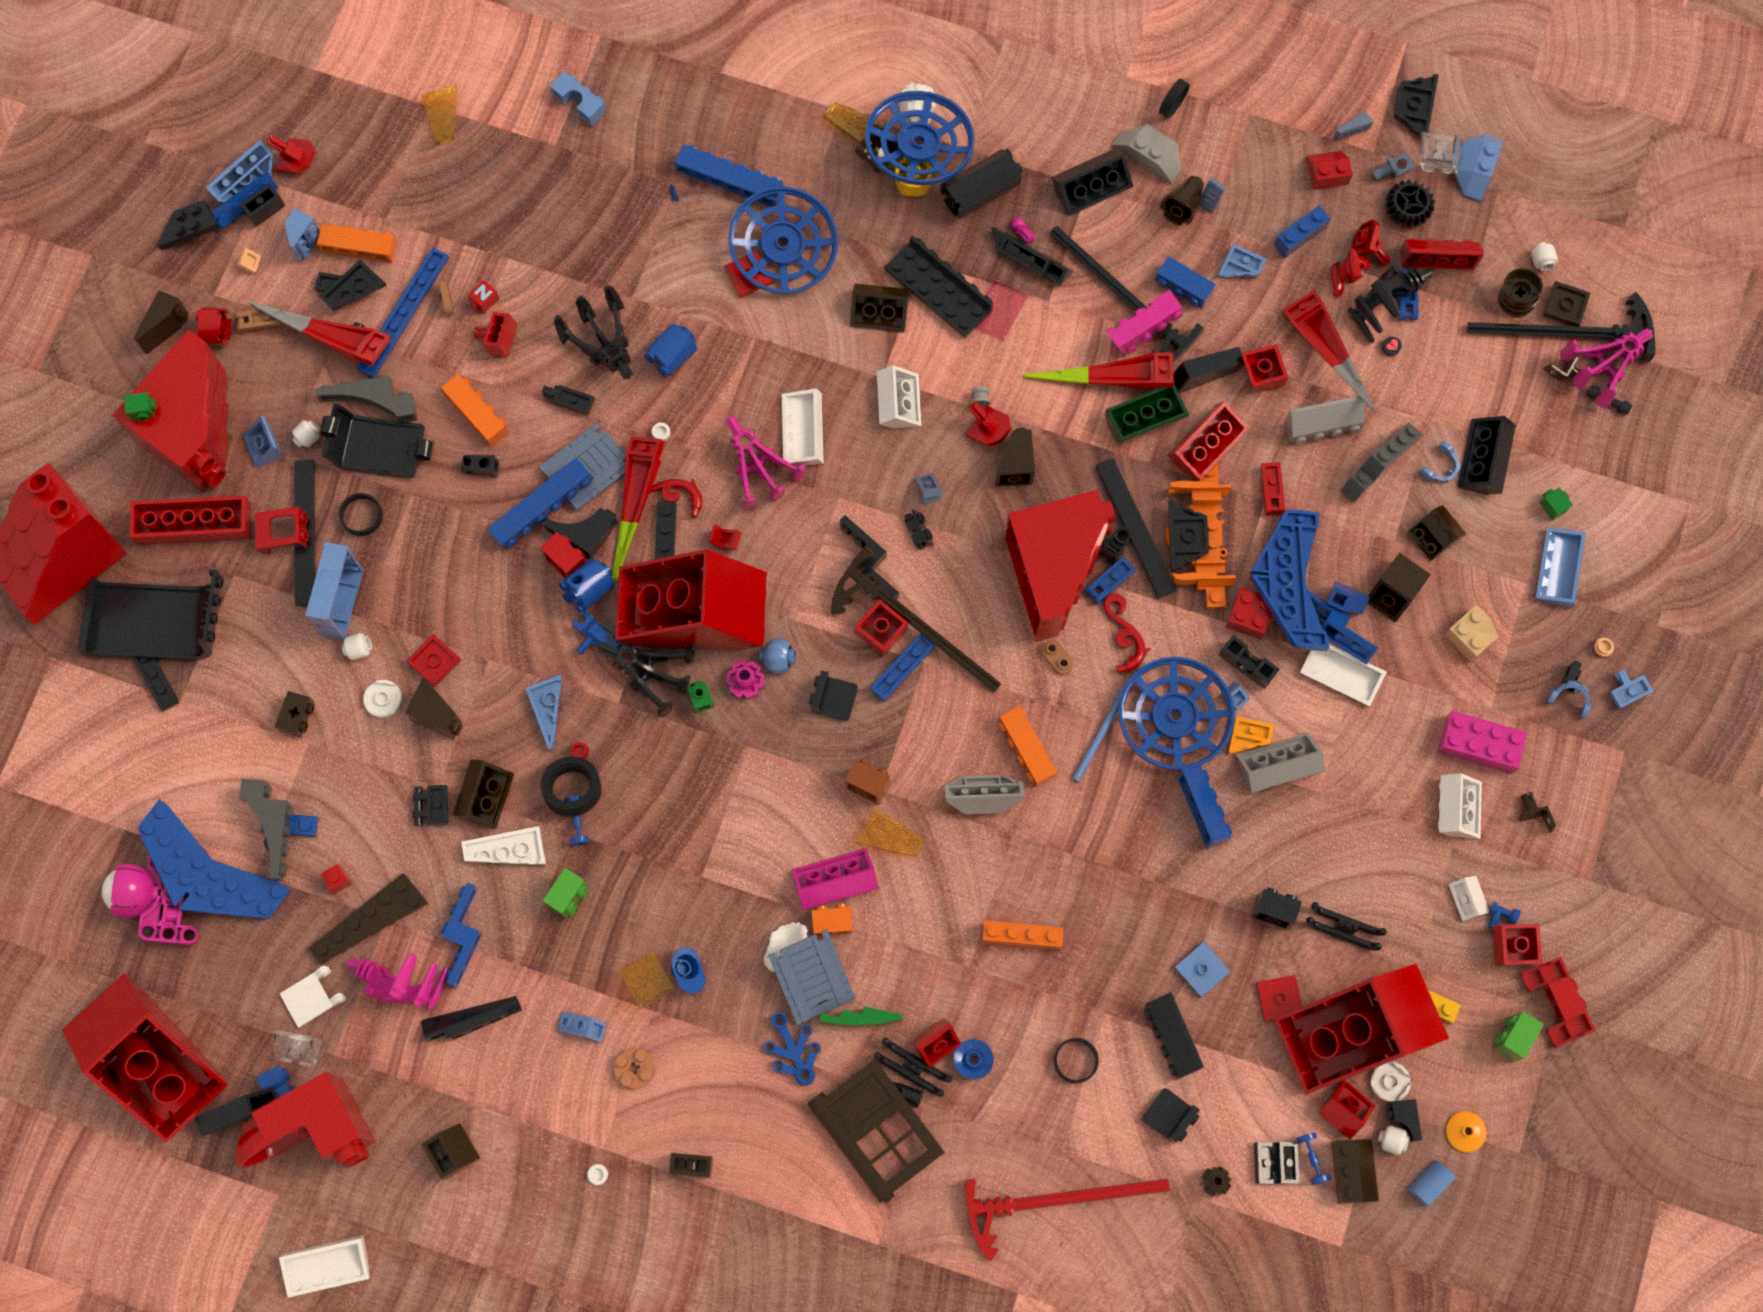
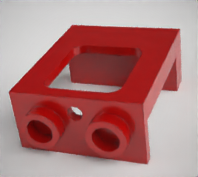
M296 506L255 513L256 550L262 554H270L271 549L294 545L307 548L308 533L306 531V523L308 522L306 512ZM293 515L295 519V534L290 537L272 539L271 520L273 518Z

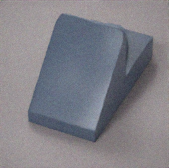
M933 473L915 477L923 504L941 500L942 489Z

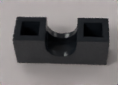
M1235 635L1231 636L1219 653L1220 657L1264 689H1266L1280 670L1266 658L1259 659L1251 654L1248 650V645Z

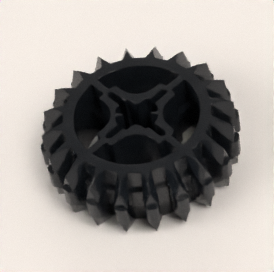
M1410 179L1406 183L1403 180L1399 184L1396 183L1389 190L1385 198V207L1388 208L1386 212L1391 214L1390 220L1396 219V224L1401 222L1403 227L1406 224L1410 228L1414 224L1418 227L1421 223H1426L1435 209V200L1432 199L1433 193H1428L1430 191L1429 188H1423L1424 183L1418 185L1417 180L1414 183H1411Z

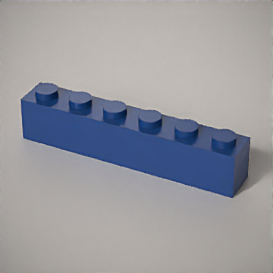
M683 144L675 160L677 172L746 198L763 189L784 186V182L777 177L771 178L761 171L750 170L745 165L734 164L726 158H718L710 152H702L691 145L686 146ZM778 195L763 197L757 200V202L770 207L777 206Z
M576 457L487 529L505 550L512 548L517 544L518 539L530 534L532 528L537 524L545 522L547 516L552 512H557L564 502L572 500L579 490L587 488L594 478Z

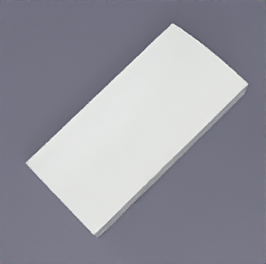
M815 388L782 394L783 459L794 466L824 464L822 393Z
M1330 644L1328 651L1310 650L1300 671L1301 674L1367 706L1371 705L1387 673L1370 663L1366 665L1351 654Z
M363 1235L283 1253L279 1257L288 1298L370 1278Z

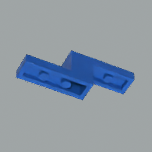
M1308 590L1318 619L1323 623L1322 629L1326 631L1329 641L1367 665L1378 647L1345 627L1351 618L1349 615L1327 604L1325 600Z
M468 882L466 886L461 888L458 896L460 899L457 905H453L449 923L446 922L441 932L445 940L463 947L462 950H458L454 959L456 963L453 968L449 969L446 975V983L455 988L458 987L482 935L480 931L462 924L478 889L475 885Z

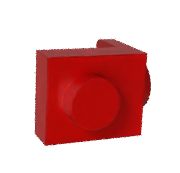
M714 524L709 534V542L717 549L736 551L742 533L738 530L722 529L719 525Z

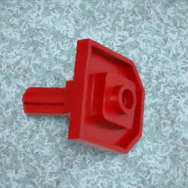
M270 135L267 138V144L279 151L280 158L275 168L277 172L300 174L309 168L316 152L312 142L288 138L284 142L274 135Z
M1371 219L1361 224L1356 231L1351 248L1355 249L1360 256L1373 254L1382 266H1385L1391 260L1381 248L1384 244L1378 237L1381 226L1376 220Z
M977 402L969 405V411L976 417V420L965 433L966 436L987 447L1001 444L1012 430L1009 416L989 406H986L983 410Z

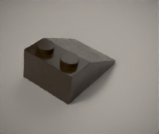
M158 290L133 339L142 351L148 354L181 329L182 325L188 320L189 312L179 298Z

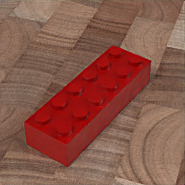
M246 496L130 501L129 538L136 545L251 539V502Z

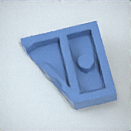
M1233 244L1218 277H1258L1266 262V258Z

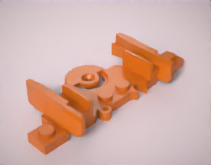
M1218 463L1199 481L1171 482L1167 497L1178 494H1190V506L1188 507L1195 512L1207 515L1209 554L1188 564L1193 567L1194 573H1172L1171 575L1172 582L1175 585L1189 586L1196 584L1197 591H1205L1206 609H1225V587L1233 586L1236 581V575H1217V573H1225L1226 560L1222 559L1226 558L1228 551L1225 548L1220 549L1223 544L1222 525L1225 521H1219L1216 516L1224 513L1220 506L1222 497H1227L1231 489L1230 484H1219ZM1168 525L1165 532V539L1168 546L1170 547Z

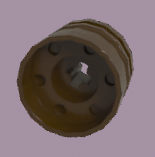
M1527 268L1514 269L1508 273L1498 295V302L1502 310L1516 317L1531 313L1543 290L1541 277L1533 270Z

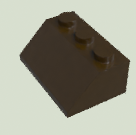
M855 283L852 294L850 326L905 332L909 289Z
M470 760L452 815L468 822L496 829L514 773L484 760Z
M1372 1139L1331 1142L1338 1204L1379 1201Z

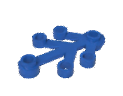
M777 1012L772 1016V1025L780 1030L789 1050L776 1046L773 1042H767L764 1045V1050L767 1054L774 1053L794 1060L797 1068L785 1065L781 1060H776L772 1065L773 1070L778 1073L784 1072L795 1076L796 1081L800 1085H810L815 1079V1072L812 1067L817 1054L821 1051L820 1045L816 1042L809 1045L810 1053L805 1065L801 1056L808 1036L812 1034V1027L808 1024L801 1026V1034L797 1045H795L786 1026L788 1023L787 1016L782 1012ZM777 1018L784 1020L781 1025L776 1023ZM804 1027L810 1028L808 1034L802 1032ZM769 1044H772L774 1046V1049L771 1052L766 1050V1047ZM813 1045L819 1047L817 1052L811 1051ZM778 1062L782 1064L780 1070L775 1069V1064ZM803 1072H807L809 1074L808 1079H803L801 1077Z

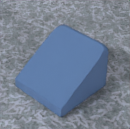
M1232 683L1228 687L1233 699L1234 709L1237 711L1250 698L1240 684Z

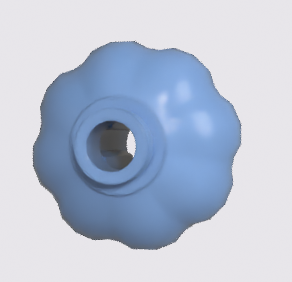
M774 638L767 643L764 650H760V661L764 662L765 667L770 672L784 674L790 670L792 665H795L796 650L792 649V645L787 640Z

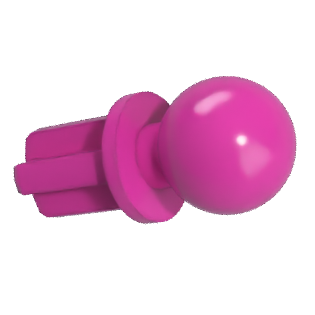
M1016 217L1011 221V229L1016 232L1017 236L1022 237L1026 243H1032L1035 236L1029 230V226L1025 224L1024 220Z

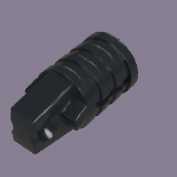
M893 1082L908 1104L918 1108L924 1091L906 1084Z

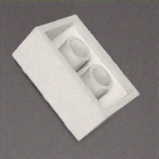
M894 365L878 371L879 424L890 428L921 427L919 374Z
M1462 773L1441 775L1439 784L1440 801L1438 804L1440 810L1438 821L1439 833L1451 837L1480 839L1482 782Z

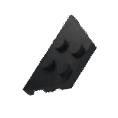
M1434 74L1432 77L1425 79L1420 77L1412 81H1402L1398 89L1393 117L1424 139L1428 136L1439 74Z
M202 200L173 211L158 242V247L164 250L220 229V225L215 221V216L210 211L209 205Z
M1168 500L1171 572H1174L1209 554L1207 515L1195 512L1187 506L1178 505L1173 500Z

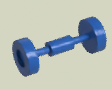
M572 796V797H568V798H565L564 801H566V802L576 801V800L582 798L583 796ZM580 815L574 816L573 825L574 829H576L577 837L569 839L570 846L587 845L590 843L589 836H581L580 828H582Z
M1316 1132L1296 1138L1298 1144L1306 1142L1312 1167L1314 1166L1317 1174L1316 1178L1310 1179L1311 1185L1331 1180L1330 1174L1321 1176L1318 1167L1320 1164L1316 1152L1313 1151L1310 1140L1317 1138Z

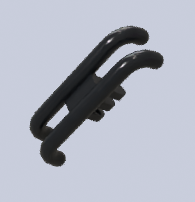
M1317 902L1311 904V909L1314 912L1336 920L1333 928L1315 921L1313 917H1308L1306 919L1308 926L1369 950L1378 951L1382 948V945L1378 942H1369L1353 936V934L1359 929L1376 936H1384L1387 933L1385 928L1370 926L1323 908Z
M888 1038L882 1039V1044L886 1048L903 1057L905 1061L900 1066L880 1052H875L874 1058L878 1062L938 1097L944 1095L943 1089L922 1079L920 1075L925 1070L946 1083L952 1081L951 1075L942 1072L934 1066L929 1068L919 1057L896 1045Z

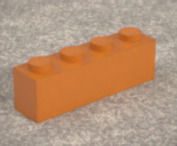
M330 223L328 225H321L317 245L321 252L393 263L397 242L394 235L388 232L376 233L369 229L357 230L351 226L345 228Z
M457 374L441 387L443 394L491 447L508 433L505 427L507 423L501 416L499 418L496 417L493 407L489 403L485 404L482 401L484 398L478 390L475 392L472 390V384L466 377L462 378Z
M1021 706L999 716L998 727L1009 738L1007 743L1011 750L1015 749L1018 755L1016 759L1021 767H1025L1027 771L1025 775L1030 784L1034 783L1035 787L1056 777L1057 771Z
M984 920L982 943L1061 950L1064 927Z

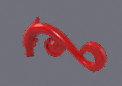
M669 479L652 485L650 493L662 489L663 499L667 502H677L680 498L678 489H675L672 493L670 492L672 488L678 487L686 490L691 498L688 497L692 508L690 516L693 518L698 517L699 510L702 509L703 499L694 479H691V482L682 479Z
M1114 593L1106 597L1103 608L1112 620L1124 628L1116 635L1117 645L1120 648H1128L1132 644V640H1127V636L1132 637L1135 641V655L1133 657L1130 655L1128 661L1116 667L1118 674L1126 671L1129 673L1142 664L1145 656L1150 651V647L1145 648L1144 640L1134 626L1110 610L1111 603H1118L1120 608L1117 614H1121L1124 612L1127 604L1126 599L1122 595Z

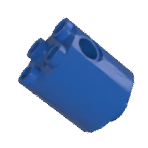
M670 324L656 338L654 343L645 349L646 354L644 357L649 363H654L658 367L657 371L663 377L666 375L672 376L674 371L697 351L695 336L687 327Z
M594 558L587 560L558 583L564 592L562 595L563 599L568 604L572 603L581 614L615 587L610 567Z

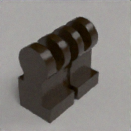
M873 124V127L883 131V127ZM871 134L870 143L873 154L876 158L885 156L881 147V138ZM862 139L860 142L862 146H857L855 153L869 163L876 173L881 172L868 154L865 139ZM886 140L889 153L896 152L898 150L897 143Z

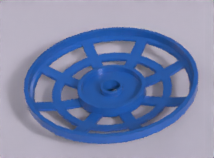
M906 91L890 96L873 110L866 124L865 144L874 164L889 177L907 184L932 185L951 179L967 165L974 148V130L966 113L950 99L933 92ZM908 100H925L923 110H910L902 113L896 104ZM932 102L946 107L957 117L948 123L941 116L930 112ZM890 108L894 117L887 122L883 131L873 127L877 117L884 110ZM921 116V121L908 124L905 118ZM928 119L937 121L943 127L936 130L933 126L927 124ZM897 122L902 127L898 136L888 133ZM961 122L967 132L968 146H957V137L953 128ZM947 132L951 138V146L941 145V136ZM871 134L881 138V147L885 156L876 158L873 154L870 143ZM886 140L897 143L898 151L890 154ZM921 140L923 141V144L918 145L915 143V141ZM939 152L950 153L941 164L935 159ZM955 153H966L965 159L957 169L951 173L945 169L954 158ZM904 157L911 161L910 167L907 168L899 164L895 159ZM890 162L896 168L907 172V178L890 171L882 164ZM929 162L933 168L917 170L918 163ZM938 172L942 176L928 180L914 179L915 174L927 175Z
M779 186L760 190L740 205L731 221L728 243L735 266L750 283L764 291L775 294H795L815 286L828 274L838 251V232L833 217L821 201L803 190ZM778 195V206L766 208L758 214L750 206L763 197ZM785 195L799 197L812 204L813 207L805 214L797 208L785 206ZM745 211L752 219L747 227L745 239L734 238L736 224ZM818 211L828 223L832 238H820L818 228L812 220ZM778 212V221L770 225L762 219L768 214ZM785 212L795 214L802 219L796 225L785 221ZM756 224L763 230L761 240L750 239L751 232ZM806 224L810 226L815 239L805 240L801 230ZM785 239L788 245L781 247L778 244V240ZM832 245L830 259L825 269L821 272L814 267L819 257L821 246ZM734 246L745 247L746 254L754 266L747 273L737 259ZM751 247H760L765 256L759 262L755 260ZM804 247H815L814 255L810 262L801 256ZM770 261L780 265V274L772 273L764 269V267ZM795 261L803 267L802 270L796 273L788 274L787 265ZM761 272L770 278L781 280V289L767 287L755 281L753 277ZM807 272L816 277V279L805 286L789 289L788 280L798 278Z
M1165 657L1151 661L1132 675L1121 694L1118 716L1123 736L1138 756L1156 767L1181 771L1185 768L1202 766L1222 751L1233 731L1235 709L1228 687L1220 676L1207 665L1185 657ZM1169 665L1168 677L1157 679L1149 685L1141 678L1144 673L1153 668ZM1177 665L1193 667L1206 674L1207 677L1198 684L1189 678L1177 676ZM1213 681L1224 696L1227 705L1226 710H1215L1213 700L1205 690ZM1136 683L1143 692L1137 701L1135 712L1124 711L1127 695L1133 684ZM1170 683V693L1160 697L1153 691L1159 685ZM1177 683L1187 684L1195 690L1189 696L1178 692ZM1200 695L1205 699L1209 711L1198 710L1194 701ZM1146 696L1155 703L1152 712H1141ZM1178 711L1181 718L1174 720L1171 718L1170 713ZM1228 717L1225 734L1220 744L1216 746L1208 740L1214 730L1216 718ZM1124 719L1136 720L1137 728L1145 740L1139 748L1130 738ZM1199 719H1210L1208 729L1203 736L1195 727ZM1142 720H1152L1157 729L1150 737L1144 730ZM1190 734L1198 741L1190 747L1181 749L1180 738ZM1162 735L1172 738L1173 749L1163 747L1157 744L1156 741ZM1202 745L1212 752L1198 762L1183 765L1182 754L1193 752ZM1152 746L1160 752L1174 755L1175 765L1157 762L1144 753Z

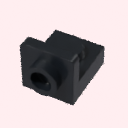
M1575 660L1569 664L1560 684L1562 685L1568 681H1577L1582 672L1579 670L1582 663ZM1575 688L1566 689L1569 692L1575 693Z

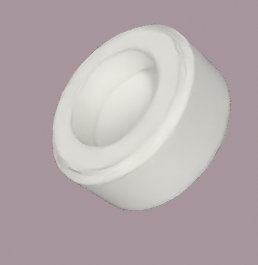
M657 423L652 427L653 439H661L665 442L670 438L671 432L667 424Z
M601 1164L593 1165L588 1170V1180L594 1185L603 1184L608 1178L607 1168Z

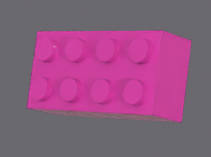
M1451 711L1445 719L1438 752L1514 773L1520 766L1527 732Z

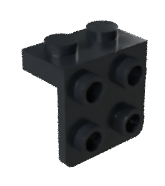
M821 670L820 676L816 675L814 687H816L815 694L811 693L809 699L811 711L848 721L858 690L857 684L829 677V672Z
M1164 1088L1143 1115L1142 1120L1171 1143L1175 1144L1178 1141L1182 1142L1187 1136L1188 1132L1185 1130L1190 1124L1193 1126L1200 1117L1197 1115L1200 1109L1195 1105H1188L1169 1089Z

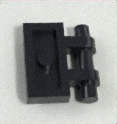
M429 785L427 786V793H422V787L416 786L412 800L414 801V811L412 812L414 826H422L423 818H427V825H448V786ZM422 801H427L426 811H422Z

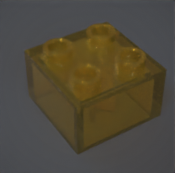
M654 951L619 971L639 1008L644 1007L674 989Z

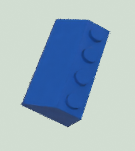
M1202 766L1182 769L1177 779L1206 848L1209 849L1229 841L1232 830L1230 825L1226 824L1223 819L1225 814L1222 807L1218 806L1215 800L1217 795L1214 788H1210L1208 783L1210 779L1207 771L1203 770Z

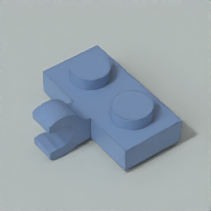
M1622 670L1614 675L1616 681L1621 686L1609 692L1617 708L1620 709L1654 691L1645 675L1631 681L1627 672Z

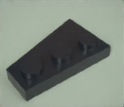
M359 260L319 297L335 311L387 285L362 260Z

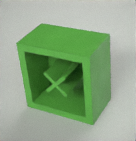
M564 868L543 899V902L548 908L568 919L569 916L572 917L576 913L579 901L584 900L588 895L589 886L584 879Z
M1524 1011L1517 1014L1514 1013L1512 1017L1509 1015L1503 1024L1505 1026L1502 1033L1499 1032L1494 1039L1495 1046L1493 1049L1513 1062L1522 1060L1526 1057L1544 1024Z

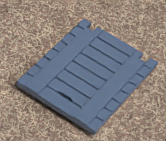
M598 423L594 424L539 466V469L550 479L576 457L594 479L587 488L579 490L577 495L569 501L577 511L625 475L624 461L626 454L605 431L598 434L597 431L601 428Z
M827 929L821 931L823 935L821 939H818L816 934L780 949L782 956L776 958L775 953L768 955L797 1025L855 999Z

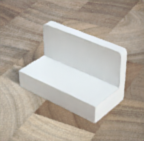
M1476 876L1466 877L1449 884L1462 921L1490 913Z

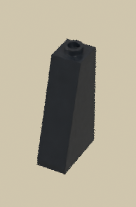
M1236 347L1183 361L1173 373L1174 384L1178 393L1180 394L1240 371L1244 366L1240 348Z
M274 1087L246 1094L196 1117L201 1136L216 1133L252 1118V1112L277 1099Z

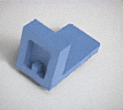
M563 1011L557 1030L601 1043L607 1023L592 1017Z

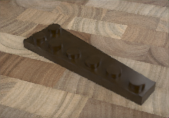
M402 873L308 949L320 964H324L347 951L348 948L361 943L362 940L369 936L375 935L383 928L396 923L397 920L404 916H408L424 907L428 902L405 873Z

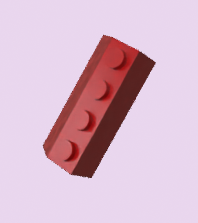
M1410 238L1405 240L1401 247L1402 268L1475 270L1484 255L1479 242H1472L1471 240L1459 242L1451 239L1436 241L1435 239L1418 240Z
M1225 401L1218 403L1167 456L1179 469L1197 480H1201L1250 428Z

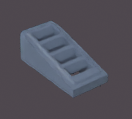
M1362 112L1338 128L1333 139L1337 141L1367 131L1371 128L1373 120L1366 112Z
M1211 177L1201 195L1199 205L1213 213L1221 204L1226 189L1225 186Z

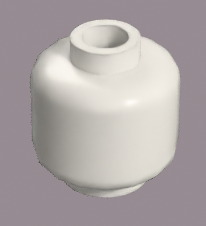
M1539 243L1531 252L1534 266L1541 271L1551 270L1558 261L1555 248L1551 244Z
M303 420L292 430L294 436L292 440L298 447L310 448L320 439V428L312 420Z
M363 633L347 636L342 645L343 654L351 660L367 657L370 654V650H372L370 638Z
M1388 1126L1385 1131L1381 1130L1378 1141L1382 1142V1150L1395 1155L1406 1152L1410 1140L1405 1130L1394 1126Z

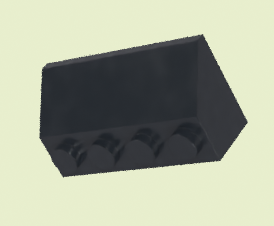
M1116 148L1051 177L1056 194L1068 215H1072L1133 187L1125 154Z
M1506 416L1472 419L1458 483L1460 489L1485 495L1502 494L1516 425Z
M1172 992L1147 1003L1144 1014L1147 1020H1151L1154 1026L1152 1028L1153 1035L1156 1040L1159 1039L1161 1042L1160 1050L1163 1057L1168 1058L1170 1063L1168 1069L1172 1077L1175 1076L1178 1080L1203 1069L1204 1065Z

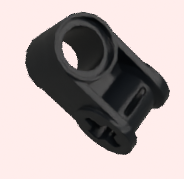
M1126 527L1117 528L1110 539L1104 544L1099 555L1106 556L1115 564L1130 542V530ZM1119 534H1123L1126 536L1127 539L1125 541H1121L1117 538V536Z

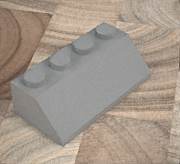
M1359 396L1290 410L1284 422L1289 444H1302L1310 439L1317 441L1329 435L1337 437L1344 432L1356 433L1360 431L1365 423L1364 401Z
M1309 733L1236 754L1244 782L1251 793L1325 771L1323 752Z

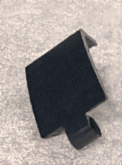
M333 404L331 416H323L320 428V435L325 437L322 456L338 468L394 477L414 478L418 461L431 460L434 440L423 439L425 430L423 424L355 415L339 404Z

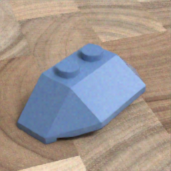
M1485 133L1464 140L1453 171L1464 197L1478 202L1482 201L1497 163L1503 139Z
M261 140L257 141L222 170L205 188L218 202H226L265 172L271 176L273 153Z

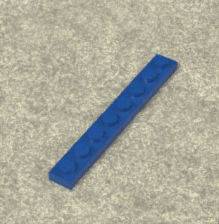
M434 247L431 248L380 332L390 335V342L373 366L360 362L357 367L359 372L371 378L376 377L449 260L448 254Z

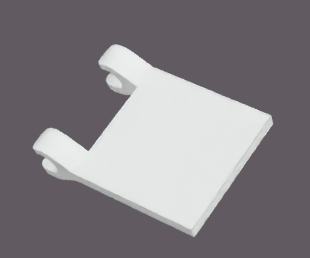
M328 966L320 967L311 975L280 993L298 1028L346 1000L344 994L337 993L329 999L319 979L331 973Z

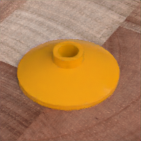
M1467 1111L1458 1112L1447 1122L1446 1137L1449 1143L1458 1151L1473 1152L1479 1149L1485 1142L1486 1127L1481 1118L1476 1114ZM1465 1128H1469L1471 1130L1470 1135H1467L1465 1133Z

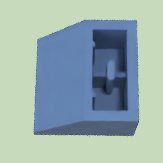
M294 208L285 221V227L290 247L297 260L302 263L310 255L314 244H317L320 230L313 217Z

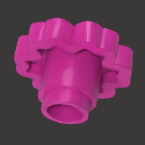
M743 660L734 663L732 670L726 673V685L730 687V693L738 699L743 696L746 699L756 697L759 694L758 689L764 688L765 676L761 673V667L753 661L747 664Z

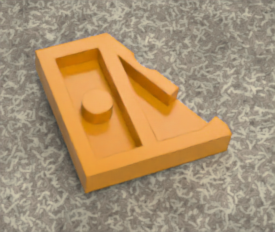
M1236 716L1228 753L1232 754L1270 744L1274 725Z

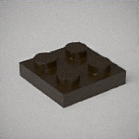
M1555 281L1543 316L1579 327L1585 313L1590 292Z

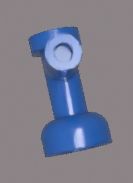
M1494 901L1489 910L1493 915L1488 927L1496 926L1501 915L1507 917L1508 921L1515 925L1520 917L1521 910L1513 909L1511 911L1499 906Z

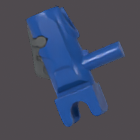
M587 611L582 613L585 619L584 623L572 622V626L583 636L587 637L576 649L580 655L591 644H596L600 647L602 641L620 649L622 643L615 641V630L609 623L601 625Z

